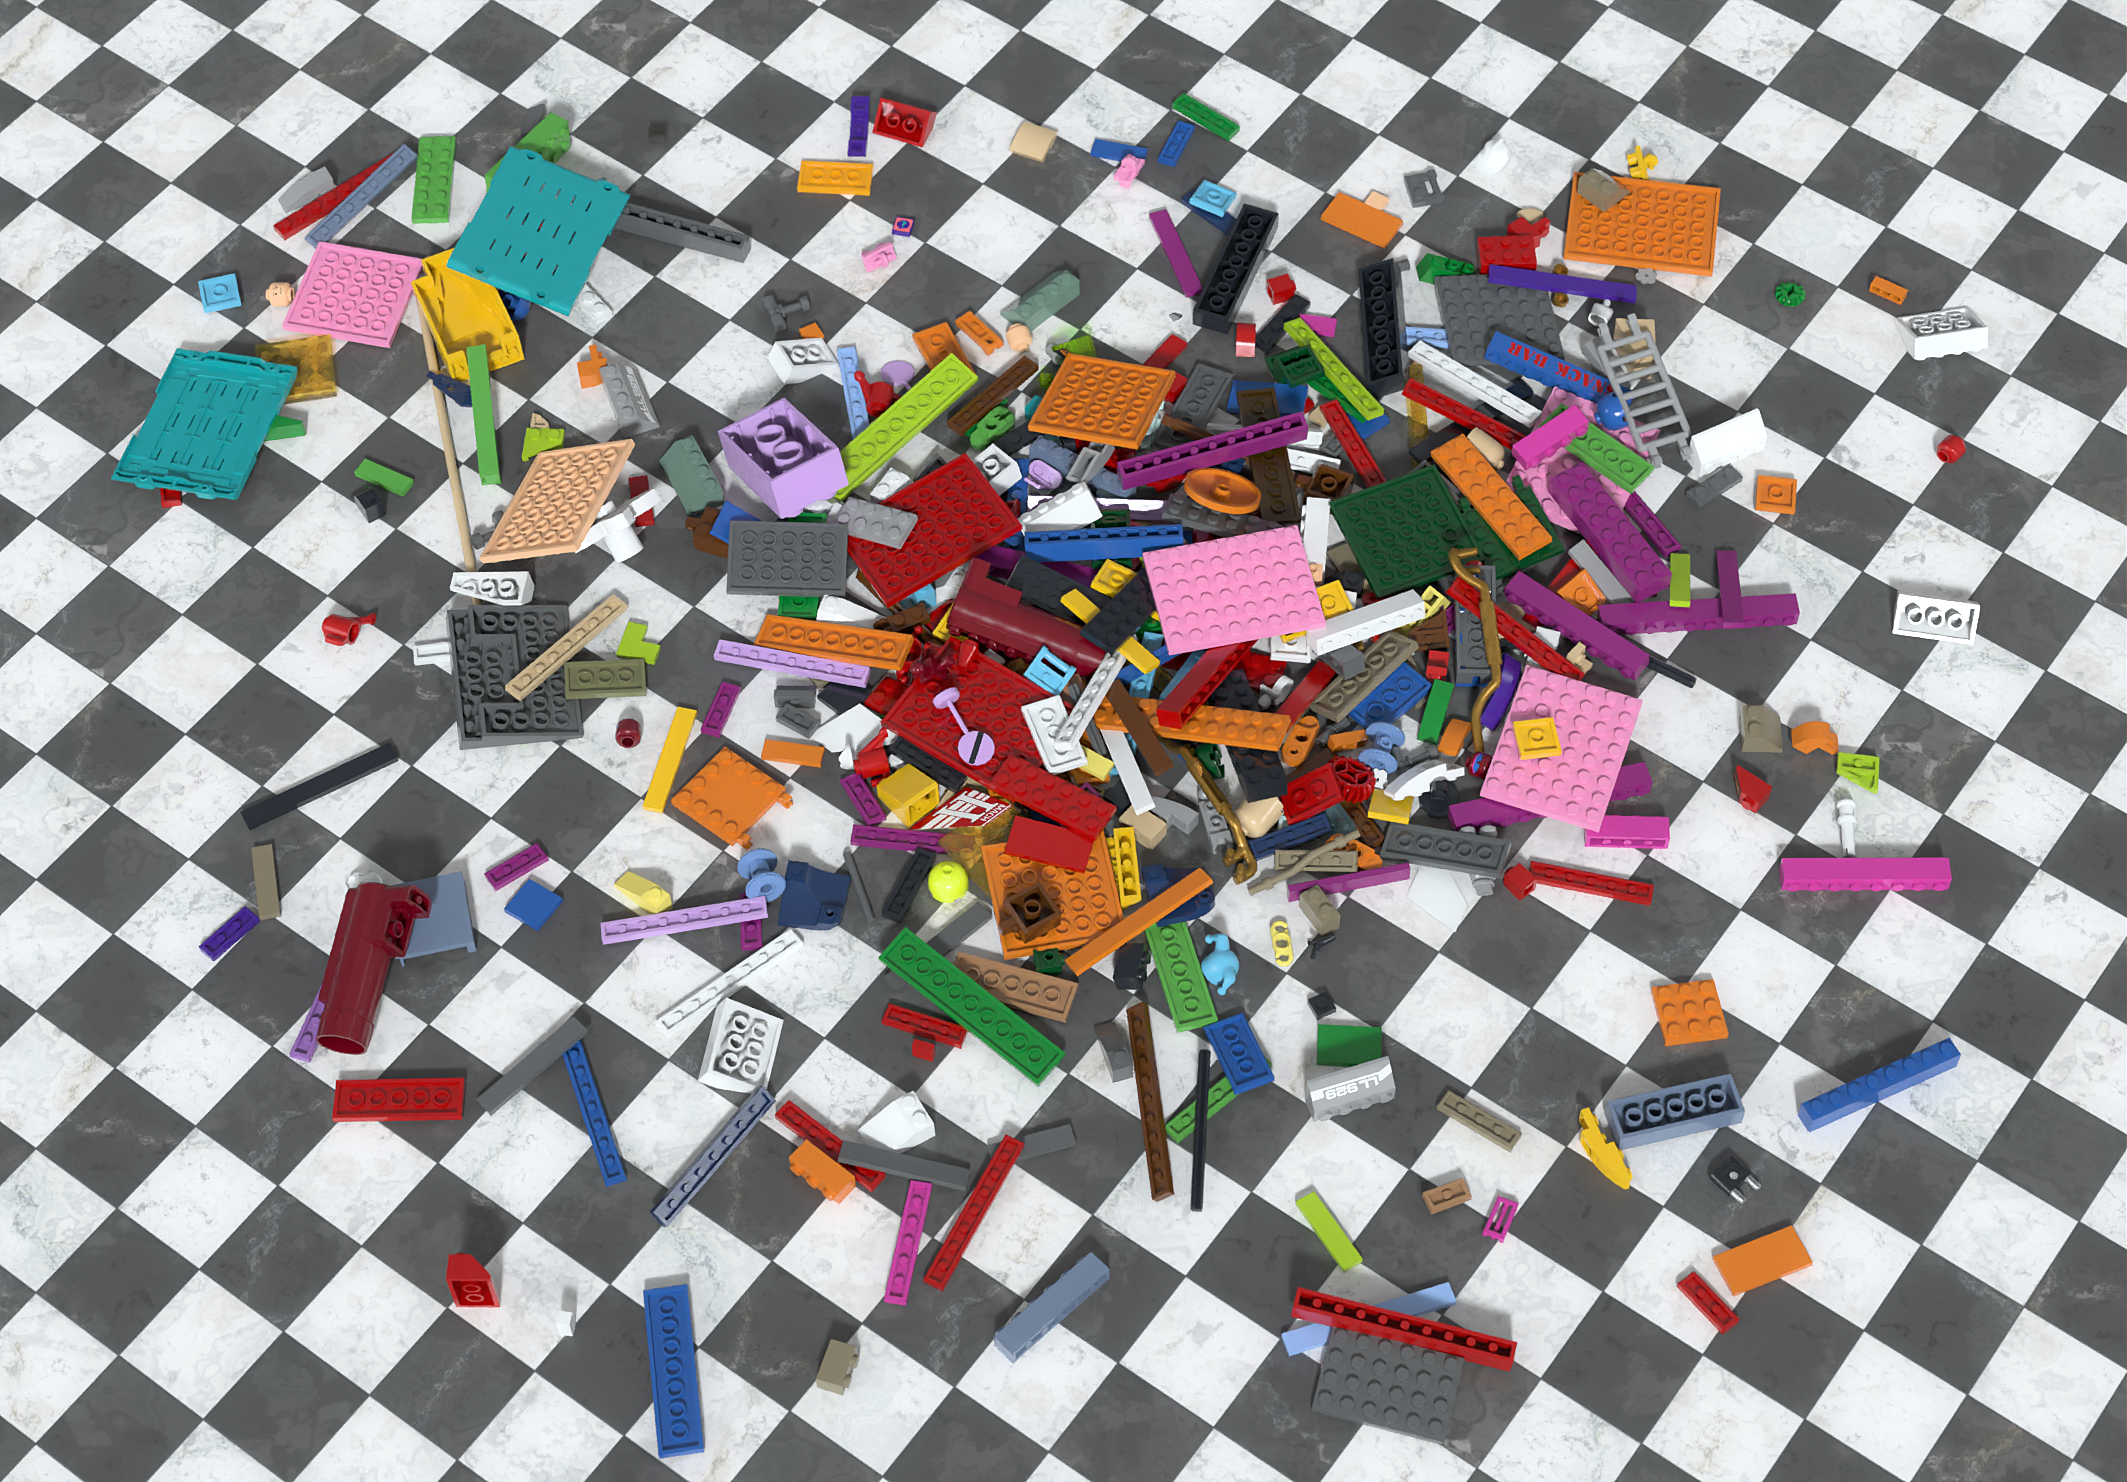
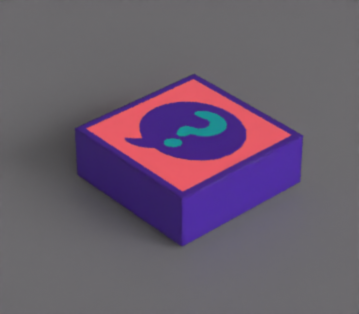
M896 217L892 234L910 237L915 224L914 219Z

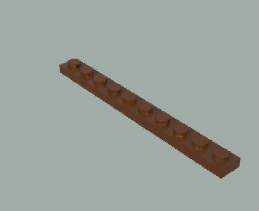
M1142 1001L1126 1009L1151 1196L1152 1200L1159 1202L1174 1195L1149 1009L1148 1004Z

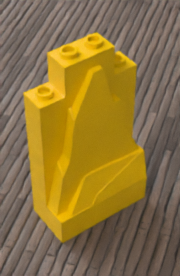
M452 248L421 259L426 276L411 281V286L436 341L438 351L449 376L463 382L470 379L466 347L486 345L490 372L524 360L519 335L496 287L446 267L448 259L454 250Z

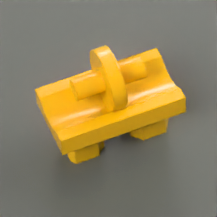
M1639 145L1635 147L1636 152L1627 155L1630 167L1639 164V166L1630 168V174L1634 179L1643 178V180H1649L1647 168L1653 170L1658 164V158L1655 155H1651V153H1647L1644 157Z

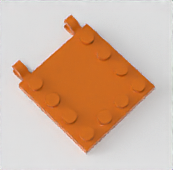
M724 747L671 799L673 806L733 847L738 843L746 850L753 845L750 842L752 838L746 833L776 802L786 809H789L793 804L790 801L792 796L786 793L784 786L727 747Z

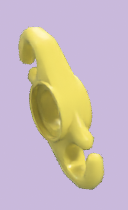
M1277 920L1270 927L1272 948L1275 951L1276 958H1279L1281 955L1288 957V960L1284 962L1280 959L1276 960L1279 966L1286 967L1294 959L1291 938L1288 935V929H1284L1283 932L1275 930L1279 925L1284 928L1288 927L1284 921ZM1278 940H1285L1288 944L1285 947H1279L1276 945V942Z

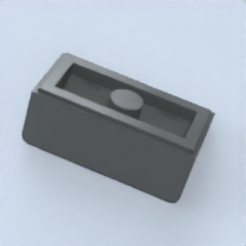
M545 104L528 109L520 134L521 137H525L545 118Z

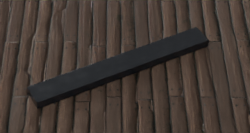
M1522 380L1505 389L1523 401L1532 397L1534 393ZM1486 402L1474 409L1494 420L1505 414ZM1454 421L1409 450V454L1419 464L1424 460L1428 462L1433 459L1431 451L1461 434L1467 437L1472 430Z
M387 743L240 812L248 829L252 830L399 761L390 743Z

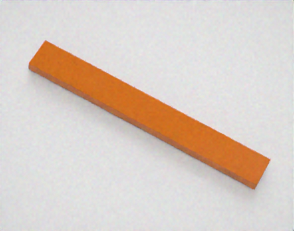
M1198 868L1065 959L1066 965L1079 976L1213 883L1211 877L1201 868Z

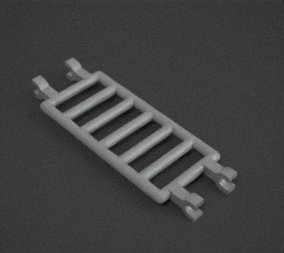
M1635 313L1627 315L1628 320H1626L1632 335L1614 341L1610 336L1607 323H1600L1597 331L1604 344L1597 346V351L1613 391H1615V396H1618L1625 413L1624 418L1628 422V428L1639 452H1648L1651 464L1655 469L1661 468V463H1663L1657 447L1676 442L1682 460L1690 459L1692 451L1686 442V438L1691 437L1692 432L1651 332H1641ZM1643 339L1646 340L1648 349L1609 360L1606 353L1607 350ZM1648 356L1653 357L1656 365L1616 377L1612 368ZM1659 372L1662 382L1626 393L1622 392L1619 384ZM1666 389L1669 398L1629 410L1626 400ZM1673 406L1676 415L1636 427L1633 417ZM1677 422L1680 423L1683 430L1682 432L1647 443H1643L1640 437L1641 433Z

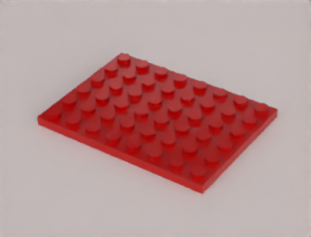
M964 453L878 503L879 505L917 515L918 521L901 549L848 535L847 553L886 607L889 608L1023 528L973 461Z
M950 636L933 657L943 660L946 654L953 656L954 664L951 667H946L948 679L943 680L933 676L927 682L921 684L918 676L882 719L881 726H886L894 734L902 736L940 761L1010 802L1015 803V800L989 788V783L1010 753L1041 769L1044 767V763L1021 711V706L1054 697L1055 695L978 652L967 671L960 670L956 665L960 644L963 642ZM949 688H957L960 696L953 705L968 731L983 732L993 740L995 746L994 754L987 763L979 766L970 765L960 757L958 744L962 736L965 735L949 707L938 709L932 702L941 692ZM1062 700L1066 712L1070 716L1075 706Z

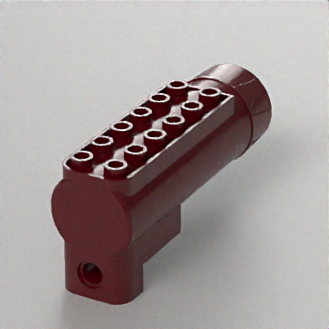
M972 558L946 623V629L949 630V634L955 637H960V635L967 637L978 644L980 642L985 644L987 649L995 652L997 650L1004 651V655L1016 659L1017 656L1024 659L1023 662L1029 665L1040 649L1046 646L1053 655L1067 665H1072L1076 668L1074 675L1079 673L1080 677L1091 680L1101 664L1106 651L1080 635L1084 625L1022 603L1023 592L987 579L991 563L978 558ZM1044 657L1042 658L1041 662L1043 664H1045L1053 671L1058 672V667H1056L1054 664L1049 662Z
M365 882L355 888L348 889L318 1000L325 1004L316 1035V1042L322 1047L349 1055H362L367 1052L375 1028L376 1015L391 958L405 957L415 919L429 918L431 899L429 895L417 886H389L382 883Z

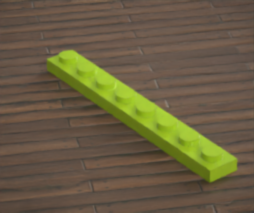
M1301 318L1284 323V330L1300 347L1310 346L1325 370V375L1367 421L1384 415V408Z

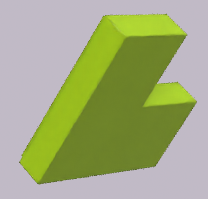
M628 622L616 655L619 658L629 660L644 659L645 663L655 665L661 648L660 645L643 642L648 631L647 625Z

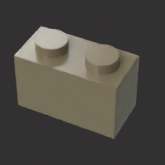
M1318 885L1300 894L1299 907L1321 937L1340 927L1341 915Z
M833 1339L830 1340L816 1377L817 1388L840 1395L844 1394L845 1388L849 1389L852 1382V1369L857 1368L860 1356L857 1355L856 1346Z

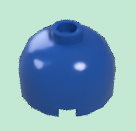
M498 290V294L512 322H517L527 316L530 311L531 301L504 290Z
M1615 391L1602 396L1596 404L1597 412L1594 413L1597 424L1601 423L1604 428L1613 431L1628 427V422H1625L1623 418L1625 413L1618 396L1615 397Z

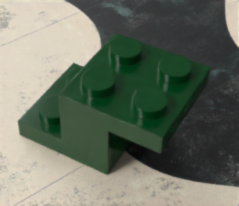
M1309 345L1303 347L1296 346L1265 358V364L1276 382L1288 384L1290 389L1325 376V370Z
M1130 509L1100 510L1103 517L1091 523V529L1130 527ZM1132 558L1109 559L1126 568H1132ZM1107 559L1092 560L1093 569H1101Z

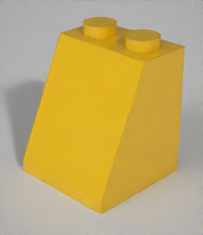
M910 764L898 768L893 775L882 779L877 785L878 797L907 828L935 810L939 804L938 783Z

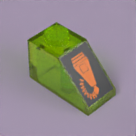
M1091 334L1051 347L1053 352L1064 359L1068 353L1089 357L1097 356Z

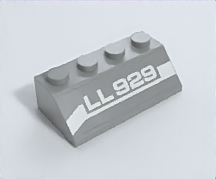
M619 363L599 368L603 388L623 438L660 427L637 369Z
M1388 1056L1306 1080L1305 1102L1313 1122L1319 1120L1326 1121L1332 1116L1346 1115L1352 1110L1366 1109L1372 1104L1386 1103L1394 1098L1396 1087Z

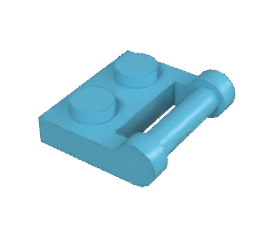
M1043 646L1023 675L1036 685L1057 696L1070 680L1076 668L1072 665H1067L1049 652L1046 646ZM1044 657L1065 672L1064 677H1061L1041 662L1042 658Z

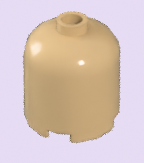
M1477 427L1473 429L1467 438L1491 467L1499 471L1505 463L1503 461L1505 454L1503 446L1483 430Z
M1244 797L1233 812L1241 824L1244 836L1251 838L1265 835L1284 815V812L1281 811L1283 805L1277 797L1248 803L1246 797Z

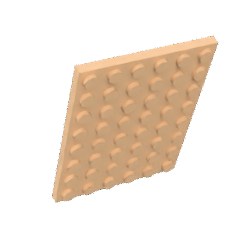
M626 439L538 452L479 558L482 563H495L498 561L578 551L635 446L634 441Z

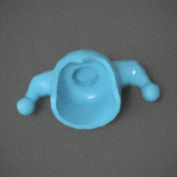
M1208 934L1205 936V942L1210 944L1215 941V950L1202 960L1201 968L1207 980L1216 986L1222 984L1217 989L1219 995H1225L1226 989L1236 980L1239 960L1236 954L1230 950L1226 934Z

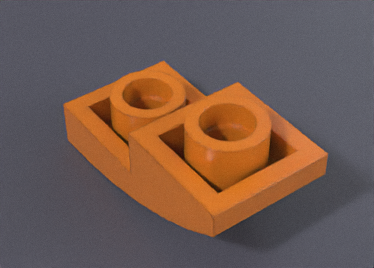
M1452 718L1441 738L1437 751L1449 756H1457L1464 746L1465 737L1471 730V723Z

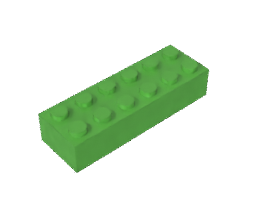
M550 112L514 147L520 150L529 149L539 153L543 159L556 163L571 148L568 120ZM504 157L485 174L487 192Z

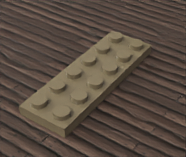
M1391 630L1385 632L1363 653L1365 656V670L1346 681L1339 675L1309 705L1310 710L1339 723L1419 648L1417 642Z

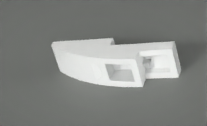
M1436 759L1424 762L1396 778L1384 790V795L1391 797L1393 800H1403L1405 796H1421L1423 792L1430 791V785L1434 781L1456 780L1459 776H1463L1464 767L1454 763L1446 765V763Z

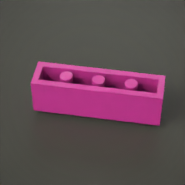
M1574 404L1512 446V455L1525 471L1535 468L1546 457H1552L1561 447L1565 448L1570 445L1576 437L1585 435L1588 431L1589 420Z
M1605 815L1599 833L1584 828L1585 847L1668 849L1670 841L1669 817Z

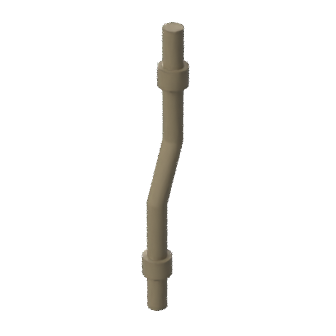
M1358 829L1343 836L1342 834L1334 837L1333 841L1310 851L1292 868L1271 878L1268 876L1262 879V882L1248 888L1250 896L1265 889L1268 891L1274 888L1275 884L1299 873L1316 857L1337 847L1340 849L1346 846V843L1361 837Z

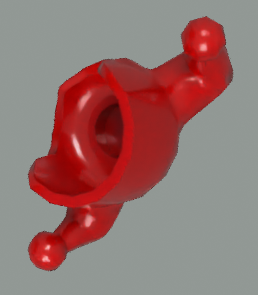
M917 625L914 628L915 631L910 634L913 635L914 641L901 671L896 670L897 680L904 685L909 682L908 673L912 663L919 661L923 654V647L918 640L919 634L923 632V627Z

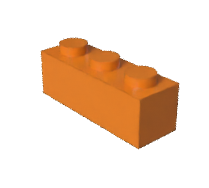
M1878 276L1874 278L1869 289L1870 292L1900 305L1905 300L1908 292L1907 289Z
M1364 729L1332 734L1327 741V745L1331 753L1365 747L1368 737Z

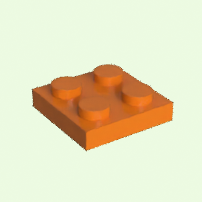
M1758 475L1755 510L1794 515L1797 479Z
M1586 569L1580 570L1554 592L1589 616L1598 609V605H1603L1607 601Z

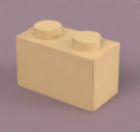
M1131 805L1119 818V828L1134 827L1135 840L1151 851L1167 834V823L1161 817H1156L1150 813L1149 810L1137 815Z

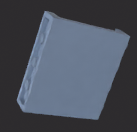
M462 871L391 885H415L429 895L432 902L429 918L415 919L405 957H395L400 959L402 967L405 966L404 959L461 947H467L468 953L477 951Z

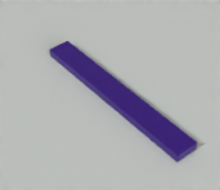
M1491 264L1488 268V283L1557 293L1562 292L1634 304L1637 300L1636 285Z

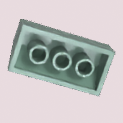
M1067 270L1053 272L1000 312V315L1012 325L1020 323L1027 326L1029 331L1032 332L1080 295L1079 279Z
M693 435L674 442L659 462L688 516L693 517L703 513L707 506L716 508L723 505L725 502L723 489Z

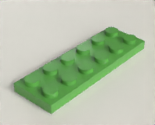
M456 136L419 138L411 217L412 224L449 223Z
M1561 403L1539 425V428L1569 407ZM1590 422L1587 433L1582 437H1576L1570 445L1565 447L1570 453L1630 494L1655 469L1653 465Z
M1186 922L1157 927L1156 923L1144 930L1176 1032L1180 1033L1218 1022Z

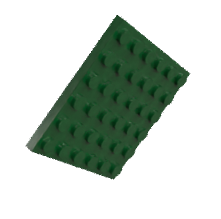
M1435 464L1328 503L1336 523L1378 600L1395 596L1454 574L1455 571L1448 558L1449 550L1452 548L1469 549L1476 547L1478 549L1477 555L1461 559L1462 565L1471 560H1478L1481 563L1485 561L1480 547Z

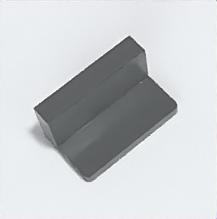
M778 685L776 690H774L775 708H783L787 703L796 708H815L816 686Z

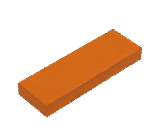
M765 739L761 759L821 768L825 747Z

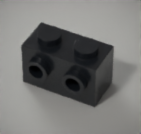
M1125 943L1119 948L1113 973V980L1117 989L1142 990L1143 982L1147 980V965L1151 962V953L1148 952L1145 943Z

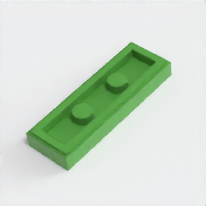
M364 459L354 472L355 476L402 497L405 496L414 484L413 479L368 459Z

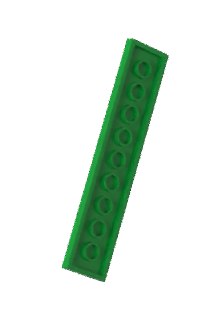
M905 927L878 957L882 964L1037 1087L1042 1084L1066 1056L1064 1051Z

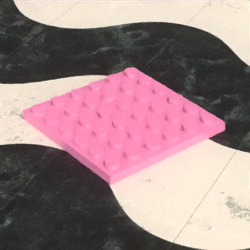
M319 241L282 324L283 329L390 348L413 294L411 281L420 278L423 271L421 259Z

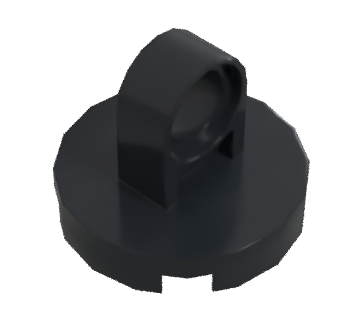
M1442 780L1434 781L1430 785V791L1423 792L1418 798L1421 810L1423 809L1427 812L1428 816L1438 819L1447 818L1449 806L1459 804L1460 800L1457 789L1452 784Z

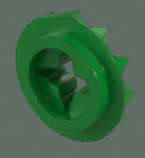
M1788 281L1786 284L1781 283L1779 287H1776L1775 297L1782 305L1794 307L1804 301L1805 291L1796 282L1791 284ZM1790 291H1793V293L1789 295V297H1787L1788 293Z

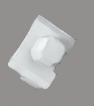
M1283 675L1272 689L1261 684L1260 698L1257 703L1258 707L1265 710L1272 704L1278 708L1279 704L1289 695L1293 686V680Z

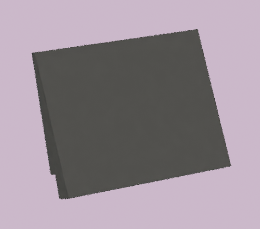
M468 605L467 610H447L446 627L460 750L583 738L579 699H566L564 664L521 701L505 690L506 684L570 631L567 605ZM571 657L567 662H574V658Z

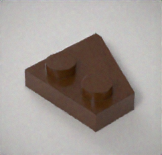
M1446 610L1441 611L1440 614L1426 620L1422 625L1408 632V638L1416 641L1419 646L1414 653L1450 649Z

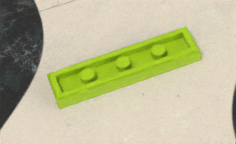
M1671 553L1670 606L1690 607V554Z
M1314 1191L1296 1201L1295 1205L1343 1272L1362 1263V1257Z

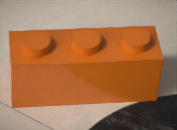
M807 1139L789 1157L791 1171L797 1176H803L812 1188L815 1189L817 1187L821 1190L824 1197L829 1201L834 1200L840 1204L856 1187L855 1176Z

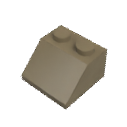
M1591 168L1579 178L1577 193L1604 213L1630 192L1605 172Z
M1742 705L1739 716L1741 752L1782 753L1780 716L1764 705Z

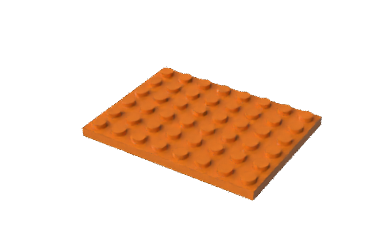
M1574 172L1564 260L1643 269L1652 268L1659 271L1712 277L1721 188L1610 176L1630 192L1604 213L1577 193L1579 178L1585 173Z

